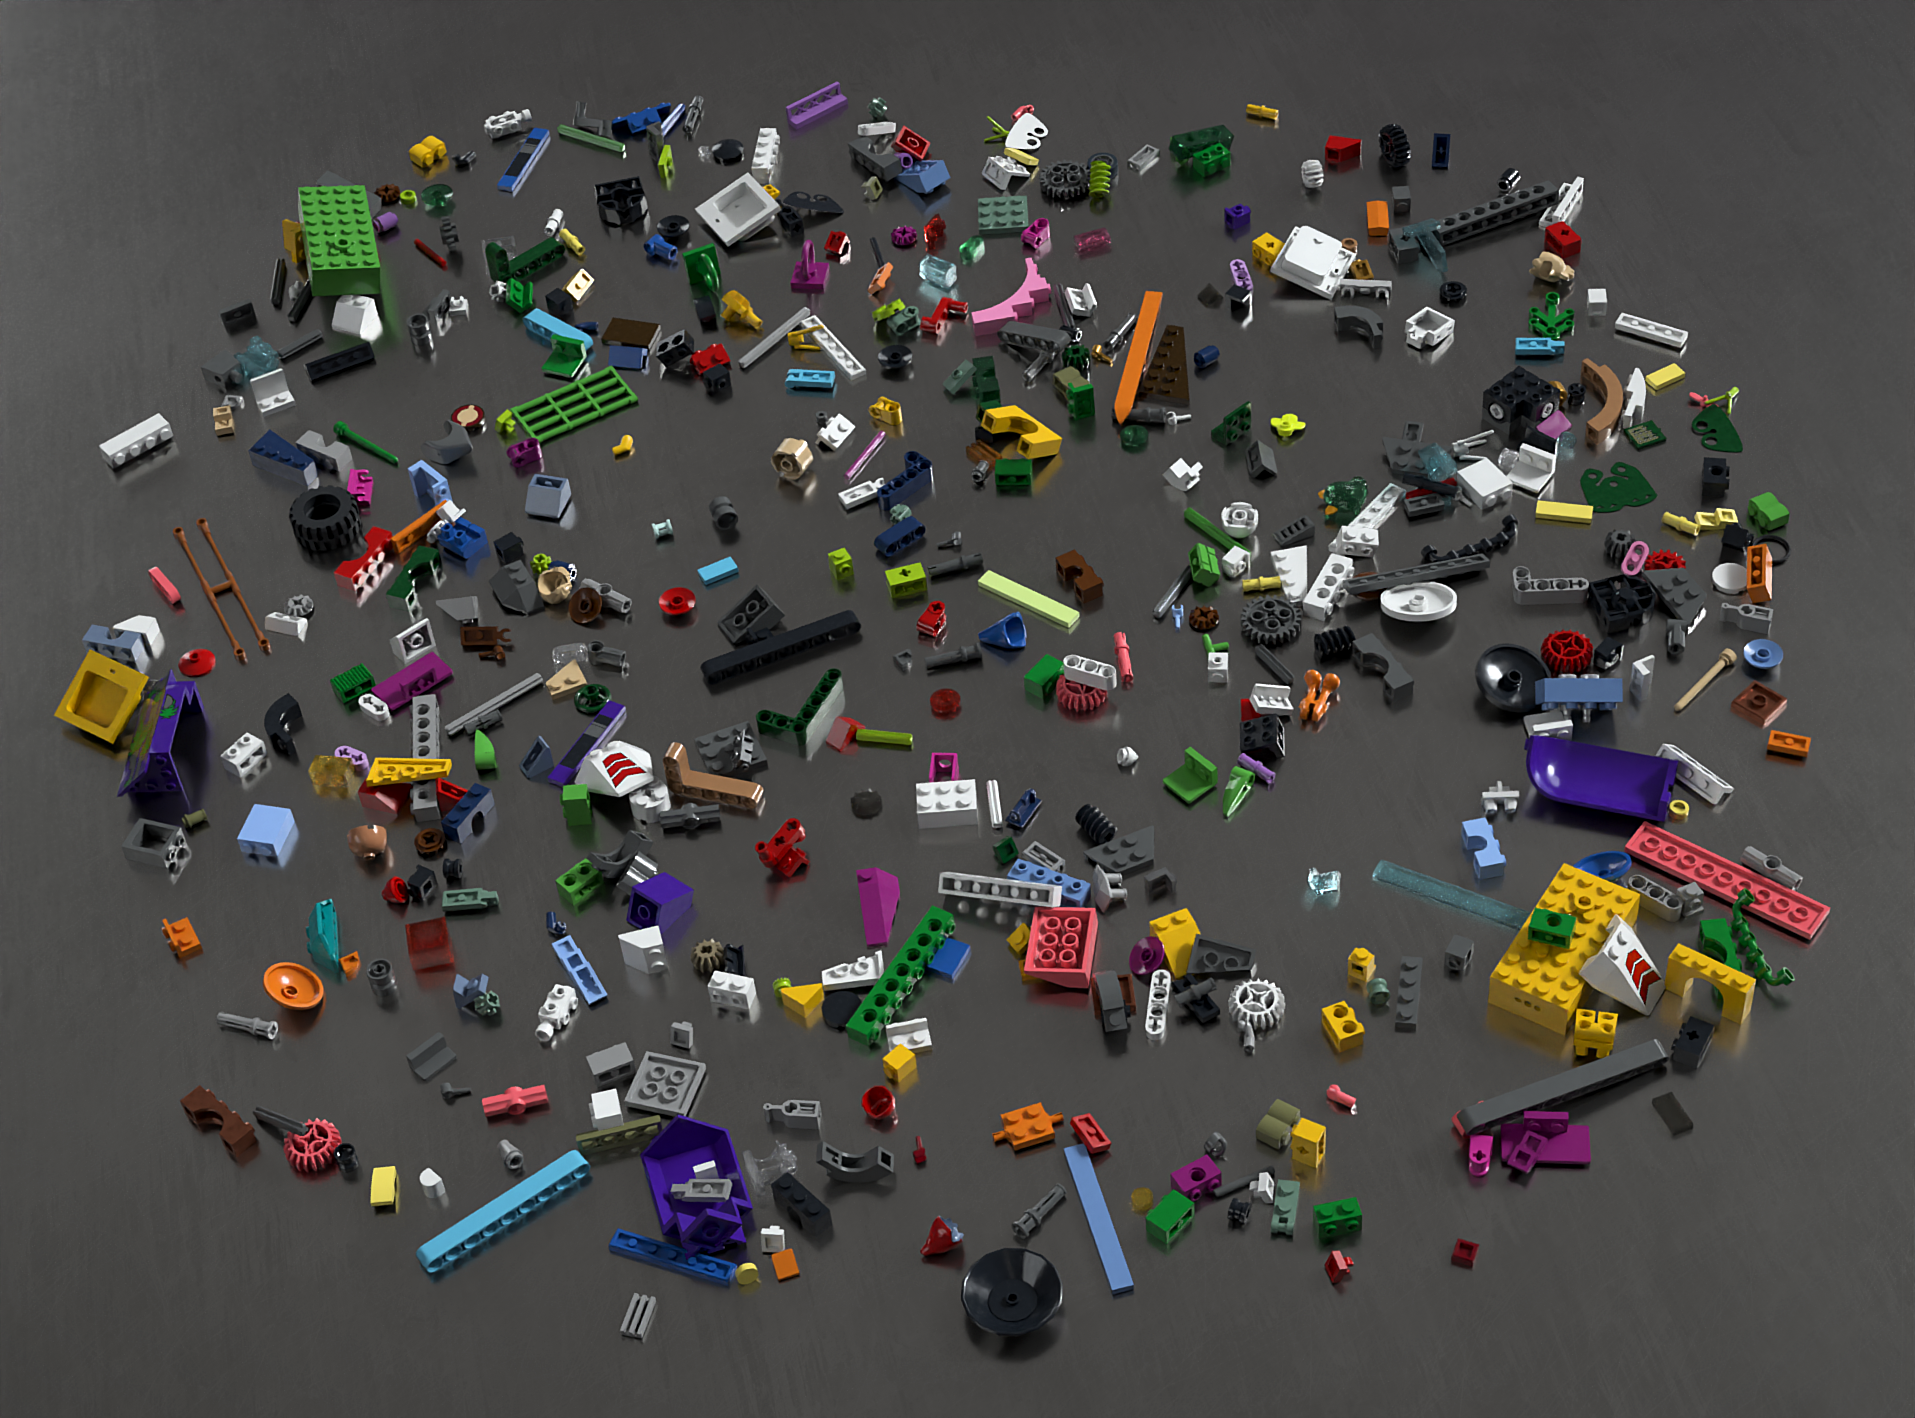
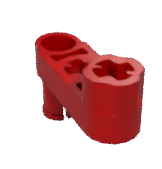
M943 297L931 318L922 317L920 330L938 334L949 313L952 311L966 313L968 303Z
M790 818L782 825L768 844L764 841L758 842L755 845V850L758 852L762 864L766 868L774 867L794 843L802 842L805 839V829L798 819Z

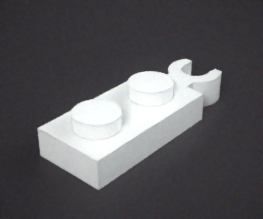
M879 478L875 483L868 481L838 493L839 499L846 509L876 498L877 490L885 485L884 479Z

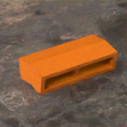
M1367 202L1369 235L1387 236L1389 231L1387 202Z

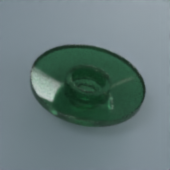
M431 185L422 191L421 200L431 206L442 205L452 198L453 191L448 185Z

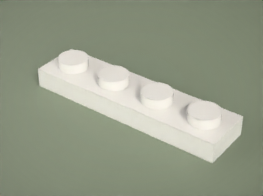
M1621 313L1615 322L1616 329L1680 348L1688 336L1686 331L1625 313Z

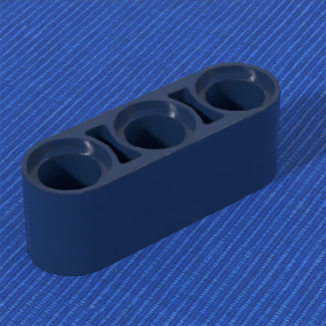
M909 516L878 535L874 540V546L884 555L890 557L921 538L925 534L926 527L913 516Z

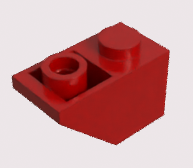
M1330 135L1325 146V160L1343 162L1361 155L1362 140Z

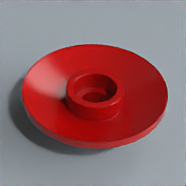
M683 587L669 589L659 599L661 610L670 615L684 614L690 611L696 603L694 593Z
M195 649L181 657L178 667L183 675L198 677L211 671L216 663V659L209 650Z

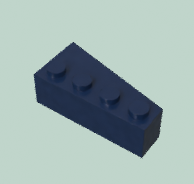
M270 429L248 450L253 466L307 487L318 477L314 460Z

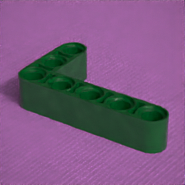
M553 237L544 240L510 261L508 260L506 250L495 242L489 243L485 248L490 276L495 283L496 281L507 283L510 278L520 281L560 258L565 252V246Z
M832 668L825 672L795 718L770 710L759 711L756 714L758 732L793 745H805L843 690L841 671Z

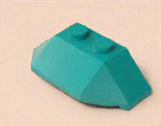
M327 899L316 903L309 916V926L306 927V934L310 938V942H307V950L309 954L312 953L315 962L338 973L339 955L336 910L332 899Z

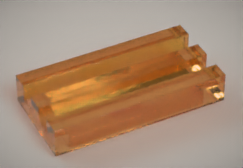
M980 439L976 440V444L973 442L971 447H966V452L978 461H987L989 463L988 469L995 466L996 459H1002V455Z

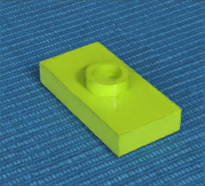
M664 145L659 159L658 169L661 178H666L669 167L672 166L670 145Z

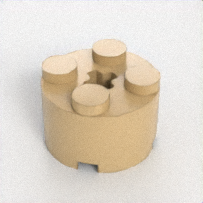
M784 439L771 458L774 469L778 473L779 471L784 473L785 478L798 479L813 461L812 453L807 447V442L802 439Z

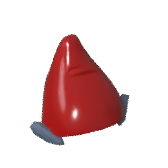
M938 1215L931 1225L929 1236L924 1246L920 1249V1253L928 1256L949 1252L963 1243L962 1237L964 1234L958 1232V1224L952 1223L950 1218L944 1219Z

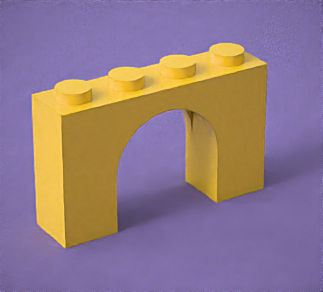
M1016 405L985 410L981 426L992 434L1001 432L1022 434L1016 451L1027 459L1058 454L1062 438Z
M1678 943L1668 957L1665 989L1684 997L1693 984V978L1704 979L1713 984L1723 996L1724 1004L1721 1016L1741 1025L1751 1011L1756 979Z

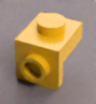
M1023 922L1006 939L1020 955L1028 949L1031 926Z

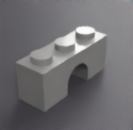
M308 430L296 441L298 450L313 459L315 463L327 466L329 469L340 472L352 460L349 446L335 441L330 446L325 447L323 436L311 430Z

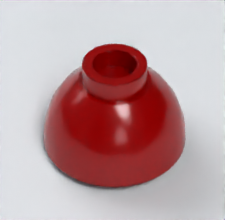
M397 876L391 878L386 883L384 890H382L383 899L396 904L406 902L409 895L406 891V883Z

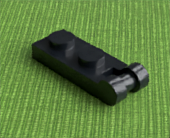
M1190 973L1184 975L1181 980L1176 979L1171 982L1173 990L1178 994L1190 989V986L1193 984L1195 986L1199 984ZM1208 994L1202 996L1199 1001L1194 1000L1187 1004L1202 1023L1220 1015V1008Z

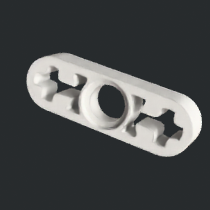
M893 122L858 125V134L866 136L893 133L896 130V123Z

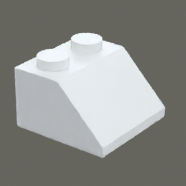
M342 295L336 303L332 328L361 335L378 314L374 299L360 295Z
M426 618L390 639L393 653L404 664L436 646L429 619Z
M659 926L618 935L625 964L647 974L668 969Z

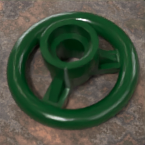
M600 684L586 685L580 688L574 696L575 706L580 711L586 713L599 712L609 700L611 701L609 689ZM599 690L603 691L605 696L600 695ZM584 693L585 700L581 704L579 699L580 696ZM603 702L596 707H588L591 703Z

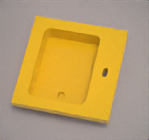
M89 650L54 716L113 744L116 738L124 732L141 700L140 694L149 677L93 650Z

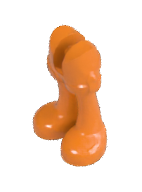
M1308 670L1305 673L1304 680L1309 690L1306 698L1302 699L1299 704L1300 718L1307 720L1310 710H1313L1312 721L1318 722L1322 715L1326 713V700L1329 694L1339 687L1340 679L1335 674L1328 673L1325 675L1322 683L1319 672ZM1322 683V690L1318 700H1315L1317 691L1319 690Z

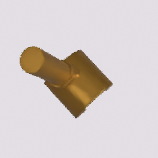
M1096 344L1093 346L1091 353L1093 358L1100 357L1109 363L1113 361V359L1102 353L1100 345Z

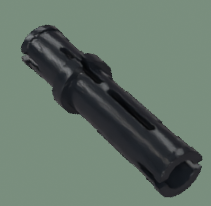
M1407 472L1403 476L1402 484L1417 487L1419 490L1425 489L1456 498L1457 486Z

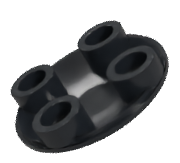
M724 139L714 144L712 154L719 158L720 162H727L729 159L743 156L744 147L738 140Z

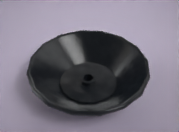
M1003 1248L985 1254L970 1266L962 1281L961 1302L967 1316L981 1329L999 1336H1021L1039 1330L1055 1316L1062 1303L1063 1283L1056 1267L1043 1255L1025 1248Z

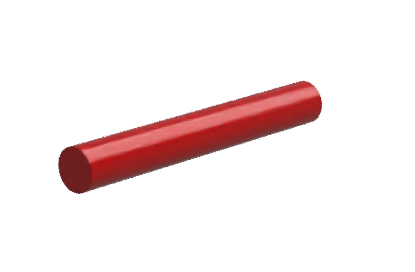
M419 239L414 240V244L441 266L444 267L447 264L442 257Z

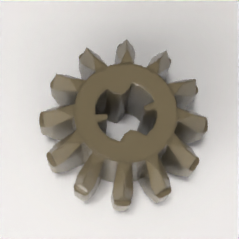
M704 939L703 943L696 942V947L691 948V963H693L696 970L701 969L702 973L706 970L712 973L713 969L719 970L720 965L724 964V951L720 942H715L713 939L707 942Z

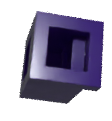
M1238 204L1230 209L1226 207L1224 208V222L1235 230L1250 223L1251 210L1247 205L1243 206L1242 204Z

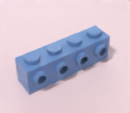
M1017 859L1007 875L1009 880L1062 886L1060 907L1085 908L1091 898L1090 883L1052 871L1046 867L1032 864L1029 861Z

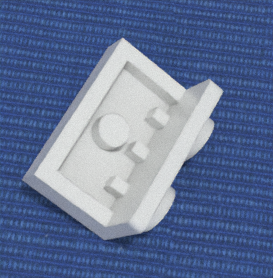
M1086 283L1082 290L1066 288L1064 293L1071 313L1077 316L1091 317L1093 311L1096 310L1097 302L1090 284Z
M839 413L836 418L831 417L826 423V426H828L826 429L822 427L816 436L819 438L815 443L818 445L822 441L835 451L854 430L855 426Z
M1254 685L1249 700L1256 713H1276L1279 716H1292L1294 710L1288 700L1291 691L1289 686Z

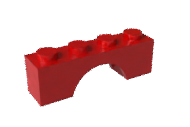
M373 526L364 536L367 552L356 560L343 561L334 572L337 586L356 591L393 548L391 542L392 532Z

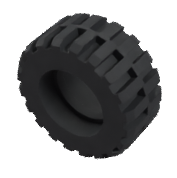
M328 485L327 487L318 486L316 489L311 488L308 492L300 494V497L296 498L290 507L289 519L295 538L304 547H311L312 550L318 551V549H321L322 551H327V549L331 548L332 550L337 549L340 545L344 546L347 541H351L354 538V535L358 533L361 526V517L354 496L346 489L338 486ZM326 516H332V517L327 518V519L318 520V519L323 518V517H326Z

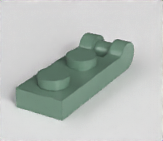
M1278 1179L1271 1233L1286 1232V1235H1293L1300 1182Z

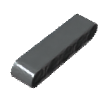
M1008 321L997 332L998 338L1004 343L1053 353L1061 352L1071 341L1068 333L1063 330L1015 321Z

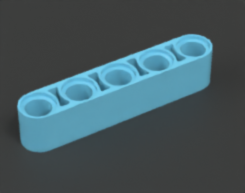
M534 309L523 318V323L529 330L548 340L555 334L584 341L586 351L593 346V340L589 335L540 309Z

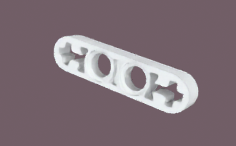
M1157 970L1152 975L1145 1024L1146 1036L1150 1040H1159L1165 1033L1171 986L1170 973L1166 970ZM1160 978H1163L1162 986H1159ZM1160 993L1165 997L1163 999H1156L1154 995ZM1155 1010L1163 1012L1160 1016L1152 1015V1012ZM1154 1023L1157 1024V1030L1155 1032L1153 1031Z

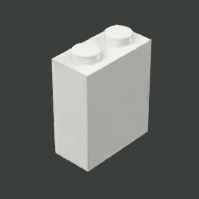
M1488 458L1457 471V486L1461 487L1462 491L1481 510L1512 496L1513 482Z

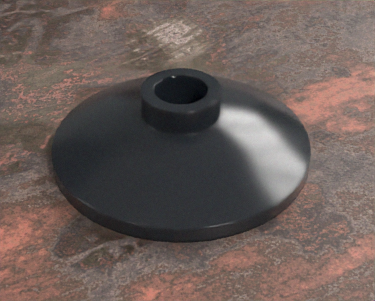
M671 215L658 222L657 231L664 237H678L688 231L690 224L688 219L683 216Z
M903 345L887 346L878 354L879 363L890 369L902 368L912 360L911 350Z

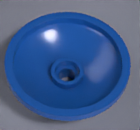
M1606 851L1585 857L1574 864L1573 867L1614 883L1628 872L1632 861L1630 856L1624 852Z

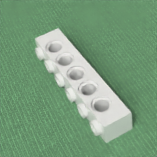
M942 872L939 877L938 893L1059 907L1062 886Z

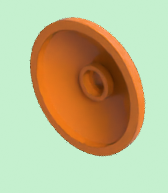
M289 962L277 963L269 967L264 974L263 987L265 992L275 1003L292 1010L310 1009L316 1006L323 996L321 980L314 972L302 965Z

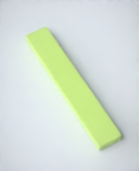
M990 570L978 580V586L1069 628L1080 617L1078 611Z

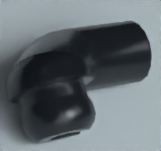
M470 151L464 157L456 154L452 157L455 165L468 164L476 157V153Z

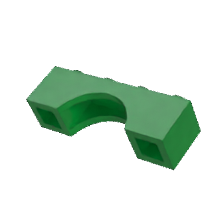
M1726 919L1700 920L1698 934L1703 950L1715 953L1722 959L1724 965L1741 972L1742 963L1740 959H1737V946L1735 942H1732L1731 926H1727ZM1713 985L1717 999H1723L1721 992Z

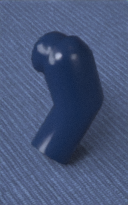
M582 322L576 324L574 328L582 332L583 330L598 331L599 325L598 322Z

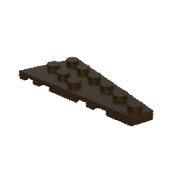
M1166 326L1140 387L1139 397L1190 405L1184 327Z

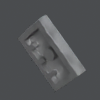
M660 121L646 126L649 153L657 161H659L664 147L662 123Z

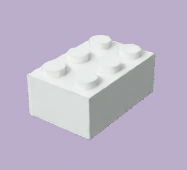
M975 779L916 784L919 829L978 825Z

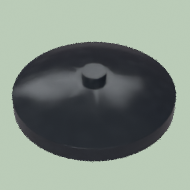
M1510 643L1498 644L1488 648L1481 655L1475 668L1476 682L1482 694L1499 708L1517 713L1533 711L1541 706L1536 705L1535 681L1551 678L1547 665L1537 654L1523 646Z

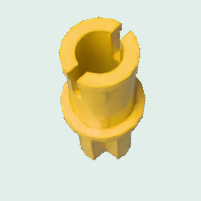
M1248 104L1246 107V113L1258 115L1260 118L1265 117L1276 120L1278 117V110L1267 108L1264 105L1260 107Z

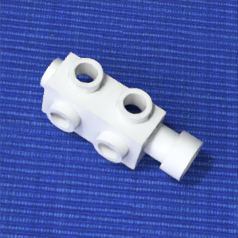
M528 109L523 110L519 114H516L515 111H506L503 115L491 116L485 120L484 129L487 134H490L492 139L499 138L521 130V123L532 121V117Z
M556 984L553 990L548 993L544 1006L540 1007L538 1012L541 1024L535 1031L537 1038L542 1041H549L553 1035L554 1028L560 1030L562 1025L568 1023L570 1010H575L578 1005V998H576L574 988Z

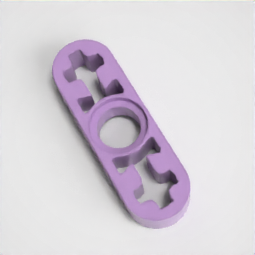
M1239 259L1231 261L1230 273L1234 284L1240 287L1245 286L1253 294V283L1245 262Z

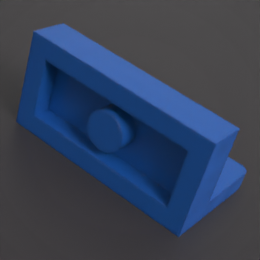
M610 345L608 365L641 369L643 356H647V349Z

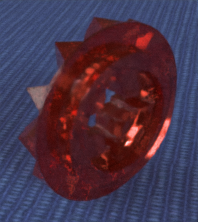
M940 689L932 694L930 705L934 711L938 710L939 713L946 711L949 713L950 710L955 711L956 707L960 706V695L952 689Z

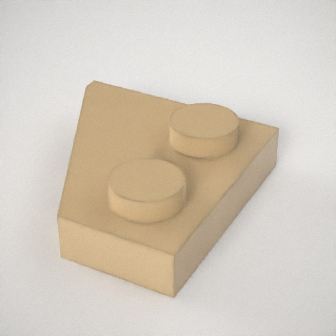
M575 659L546 682V687L552 700L577 692L580 688L587 685Z

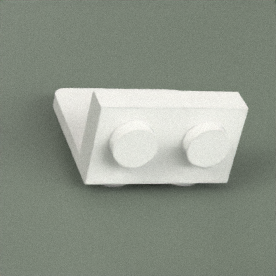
M1561 711L1524 717V724L1529 738L1530 735H1539L1572 741V721H1565Z

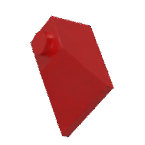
M903 125L894 138L891 147L896 152L908 153L913 159L922 161L930 142Z
M365 778L358 790V795L362 807L398 814L413 786H411V783L403 782L367 787V778Z

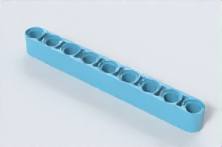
M577 1150L566 1153L422 1245L417 1250L416 1257L428 1272L432 1273L439 1270L584 1177L590 1170L589 1163Z

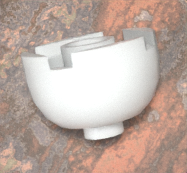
M1232 503L1231 507L1227 509L1225 507L1221 513L1223 529L1228 535L1235 538L1250 536L1258 524V511L1254 510L1252 505L1248 503Z

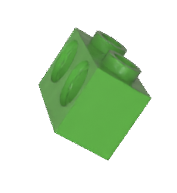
M586 858L555 880L558 893L573 906L604 883L602 872L594 869L591 866L592 863Z

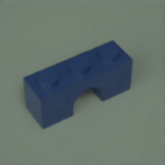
M477 783L473 784L442 820L441 824L445 838L462 844L472 832L471 821L473 816L476 814L484 818L495 805L491 789Z

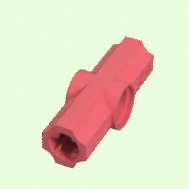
M545 1085L527 1089L516 1086L510 1087L504 1094L482 1099L486 1117L506 1112L511 1115H518L523 1113L527 1107L548 1103Z

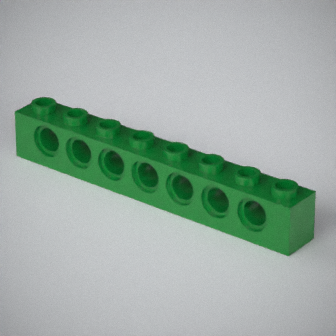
M933 905L846 1024L848 1038L870 1047L873 1041L878 1039L882 1028L888 1025L892 1014L900 1008L905 996L911 993L917 979L919 980L922 977L926 965H930L933 962L935 953L938 949L941 950L947 937L954 932L956 924L952 913Z

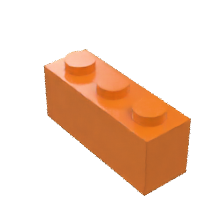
M1767 544L1747 547V591L1752 603L1770 601L1772 597V557Z

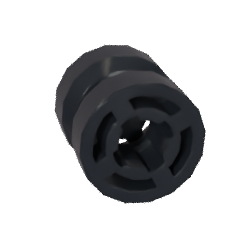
M342 1143L335 1148L334 1157L339 1170L345 1173L354 1171L359 1165V1159L354 1146L350 1143Z

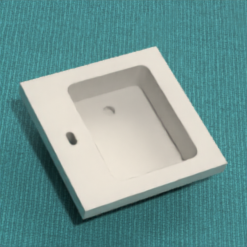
M746 173L695 208V210L729 247L737 240H747L772 223L775 219L774 215L781 211V208L749 173Z
M1295 226L1273 263L1270 272L1332 300L1340 286V279H1344L1356 254L1342 248L1340 241L1311 227L1302 226L1299 228Z

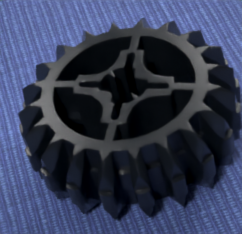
M1388 124L1382 127L1378 141L1383 157L1388 164L1395 168L1407 165L1410 162L1411 150L1404 129H1401V126L1397 124Z

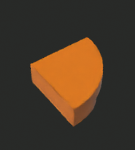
M357 951L338 959L346 977L352 975L357 970L360 962Z

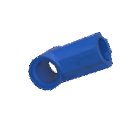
M655 234L643 245L649 255L658 254L670 260L675 259L678 252L677 247L666 243L658 234Z

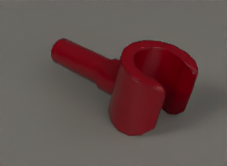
M920 1136L915 1137L917 1150L912 1151L917 1164L927 1160Z

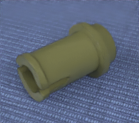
M202 808L192 814H184L181 820L185 828L189 827L191 829L193 825L208 820Z

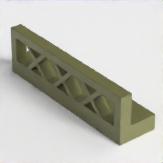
M660 1115L623 1123L624 1125L600 1131L597 1129L576 1134L579 1152L584 1156L651 1140L663 1131Z

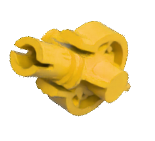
M731 290L723 296L721 300L728 306L720 315L727 321H730L737 312L741 315L740 320L742 322L747 321L755 329L762 325L763 321L753 314L749 301L739 292Z

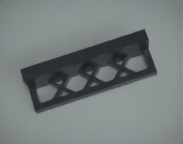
M366 342L303 366L307 370L310 380H314L373 359L375 355L370 342Z

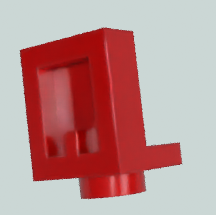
M831 231L824 249L827 252L841 255L844 245L849 244L850 240L842 231Z

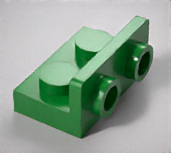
M510 278L506 284V303L519 313L529 309L532 305L533 283L528 282L525 286H522L520 282Z
M1068 383L1066 395L1069 400V404H1067L1069 414H1072L1075 420L1094 416L1095 403L1092 384L1074 388L1072 383Z

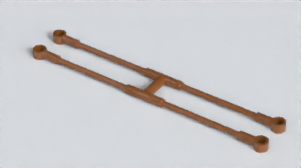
M199 518L196 521L197 527L207 537L227 579V582L211 588L204 579L187 546L183 528H174V538L178 539L201 581L200 584L231 641L235 659L238 661L244 660L246 653L232 635L214 594L229 588L232 589L242 605L255 631L260 650H269L271 647L269 640L264 637L257 627L231 571L228 570L211 537L207 520Z

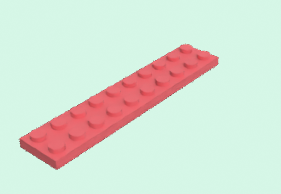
M1646 821L1642 823L1624 848V852L1689 883L1696 882L1701 889L1733 904L1738 899L1737 893L1746 888L1754 896L1755 901L1749 906L1743 905L1742 908L1809 940L1830 912V907Z

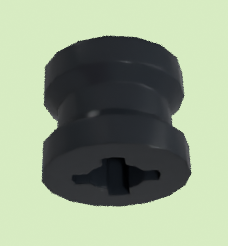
M1580 383L1569 385L1568 403L1571 405H1581L1584 403L1586 393L1584 385Z
M445 858L443 861L444 878H450L451 876L461 878L463 874L462 859L453 861Z
M1233 1198L1227 1218L1230 1220L1237 1219L1240 1223L1246 1224L1251 1213L1252 1204L1249 1202L1242 1203L1239 1199Z

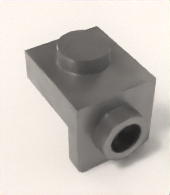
M1166 867L1144 876L1145 890L1148 894L1165 887L1168 888L1171 894L1176 893L1177 879Z

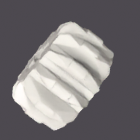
M1318 160L1303 162L1301 173L1305 186L1308 188L1321 186L1324 175L1320 162Z

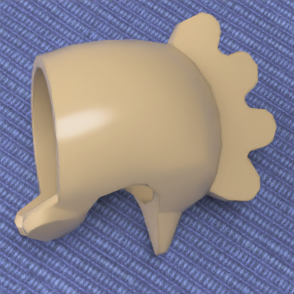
M1544 251L1539 258L1532 261L1534 268L1529 270L1530 274L1550 282H1557L1560 279H1572L1575 272L1570 266L1565 265L1559 256Z

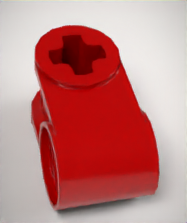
M933 601L929 604L923 615L918 619L917 631L933 637L938 634L946 621L944 613L945 604L943 602Z

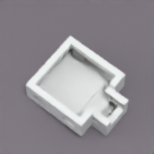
M1425 307L1406 321V342L1419 349L1427 344L1434 346L1453 332L1455 320L1429 307Z

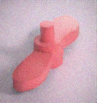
M1689 393V397L1700 402L1702 407L1715 404L1705 405V401H1708L1707 395L1701 397L1696 393Z

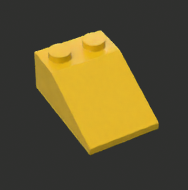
M1187 908L1149 922L1150 936L1158 938L1163 943V960L1175 980H1180L1186 975L1195 934H1200L1196 922Z

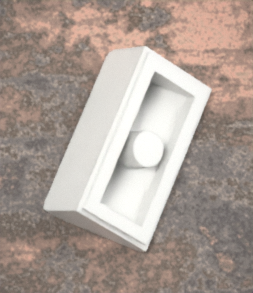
M277 612L265 617L266 630L293 636L299 635L307 623L306 618L293 617Z

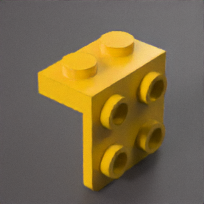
M287 219L283 220L284 248L291 251L292 262L299 263L306 259L301 226L299 223Z

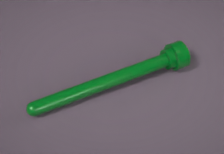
M338 421L334 425L333 431L335 434L353 439L392 463L398 462L396 456L349 430L346 423Z

